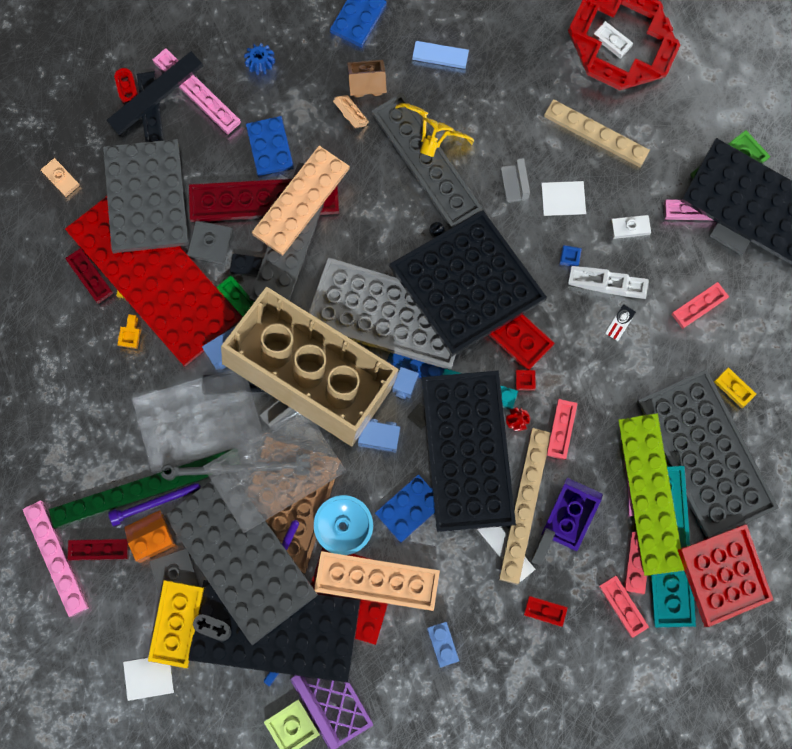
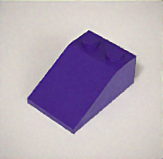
M566 478L542 534L545 528H548L555 532L553 541L578 551L599 507L603 494L570 478Z

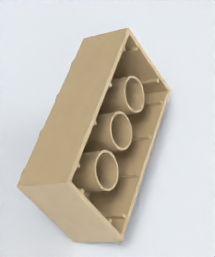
M268 287L260 294L221 346L222 364L350 446L354 445L393 388L399 370Z

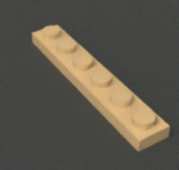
M554 99L544 115L545 118L640 168L650 151Z

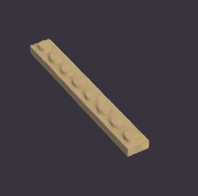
M535 428L531 429L514 506L516 525L510 526L498 580L517 585L520 582L548 451L550 432Z

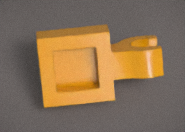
M128 314L127 326L120 327L118 346L138 349L141 330L136 329L139 319L136 315Z

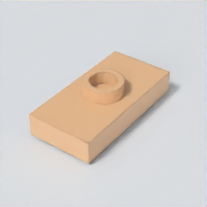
M348 95L337 96L333 100L343 113V116L350 121L354 128L364 127L369 123L368 119Z
M55 158L41 169L42 173L65 197L80 186Z

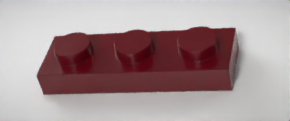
M81 248L65 258L97 304L114 294Z
M127 539L68 540L67 560H129V545Z

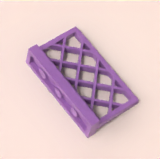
M294 676L290 679L328 749L339 748V746L373 726L350 683H344V691L341 693L332 690L334 681H331L330 688L326 689L318 686L320 679H317L316 686L308 684L304 677ZM310 687L315 688L314 694H313L312 690L310 689ZM317 689L328 692L326 704L317 701L315 697ZM331 693L342 695L340 707L328 704ZM345 696L353 698L355 702L353 711L342 708ZM327 707L339 710L336 722L327 719ZM341 711L352 713L350 725L339 723ZM355 714L363 716L367 724L361 728L352 726ZM338 725L349 728L347 737L341 741L336 735ZM351 729L357 730V731L353 732L352 734H350V733H351Z

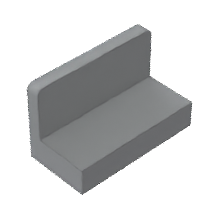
M524 158L517 159L515 165L501 167L506 202L528 200L530 188Z
M278 400L260 414V417L273 431L297 411Z

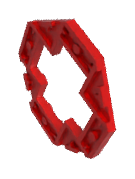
M582 0L568 32L586 74L618 90L665 78L680 48V42L672 32L674 29L669 18L663 12L664 7L661 1ZM621 4L651 18L652 21L646 34L662 41L652 65L635 58L629 72L597 58L596 55L602 42L586 35L597 11L614 18Z

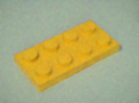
M164 580L148 661L189 668L190 661L188 658L192 638L195 633L193 621L199 615L204 587Z

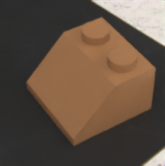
M383 60L347 63L350 96L363 97L366 94L380 96L383 93H387Z

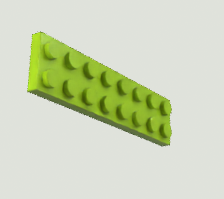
M658 413L619 419L644 576L685 571L678 553L681 545Z

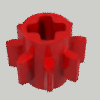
M522 407L509 409L510 414L506 416L508 427L513 428V431L527 429L526 424L530 422L529 413L523 410Z

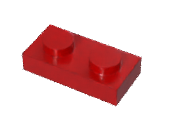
M528 596L523 616L563 627L568 607Z

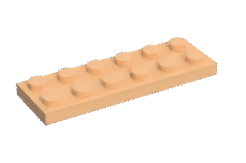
M318 146L252 231V235L283 256L350 169L349 165L321 146Z
M321 551L315 591L434 611L440 570Z

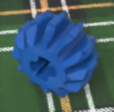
M253 43V49L247 48V53L244 54L245 66L249 67L251 73L256 71V74L259 75L260 71H263L266 75V69L272 70V65L275 64L274 52L270 50L268 45L263 47V44L260 43L256 47Z

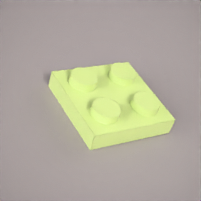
M299 699L264 721L279 749H299L320 735Z

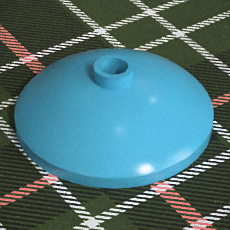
M346 495L335 496L325 501L319 507L314 518V533L317 541L325 550L334 554L350 555L358 552L368 543L373 531V519L367 506L359 499ZM345 523L346 529L341 530L339 524Z

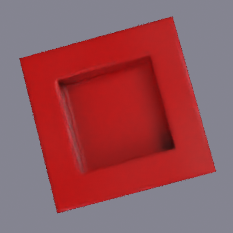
M516 370V390L535 391V370Z

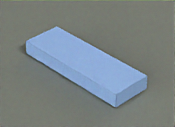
M416 41L412 60L466 69L469 50Z

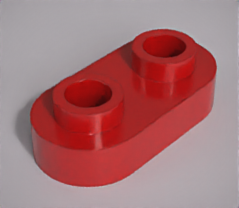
M121 68L117 70L114 78L121 101L127 104L138 95L135 80L129 69Z

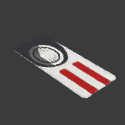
M622 305L607 329L606 334L618 341L636 311L626 305Z

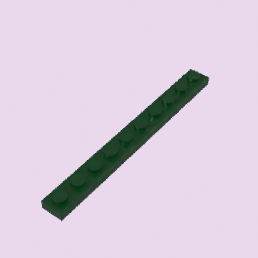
M236 447L178 467L243 464ZM169 469L164 472L166 475L171 474L172 470ZM162 472L51 508L49 513L53 527L57 529L219 474L176 476L173 480H166L162 477Z

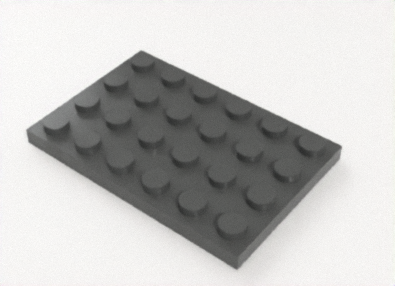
M178 139L104 146L112 252L120 253L189 245Z

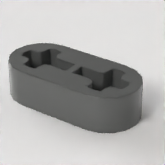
M545 528L531 559L532 563L541 566L554 538V531Z
M202 614L198 615L193 621V628L200 634L210 638L226 641L231 636L230 626L218 619ZM204 619H206L205 622L211 625L210 629L203 627L202 630H200L201 626L198 625L199 622H203ZM224 626L226 634H221L218 637L219 633L214 631V628L221 629Z

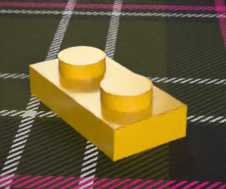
M729 367L714 381L741 408H744L756 395Z

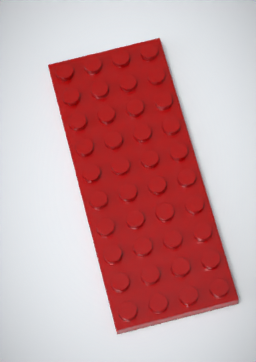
M107 196L65 228L66 232L184 367L204 352L202 346L235 327L243 318L180 246L113 253Z

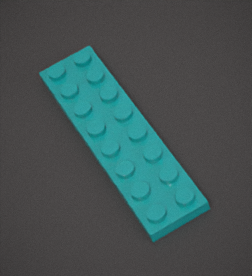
M685 466L667 467L680 545L683 548L690 545ZM685 571L652 575L655 628L696 627L694 596Z

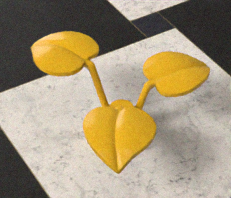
M406 103L396 105L395 108L406 107L416 111L423 117L421 139L423 144L420 153L434 157L437 147H440L446 136L455 135L462 137L473 145V138L454 130L447 124L427 118L428 112ZM426 121L434 128L432 136L427 135V138ZM444 130L445 133L437 142L438 138L435 137L436 132Z

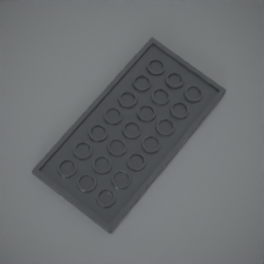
M707 369L637 401L644 415L658 413L665 458L669 466H685L687 501L706 539L747 524L779 509Z
M232 473L219 474L164 516L250 644L254 645L318 596Z

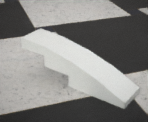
M571 266L568 284L608 294L646 299L649 280L629 277L628 274L611 273L607 269Z

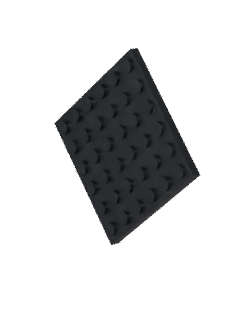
M483 210L389 264L390 269L452 357L547 299L542 289Z

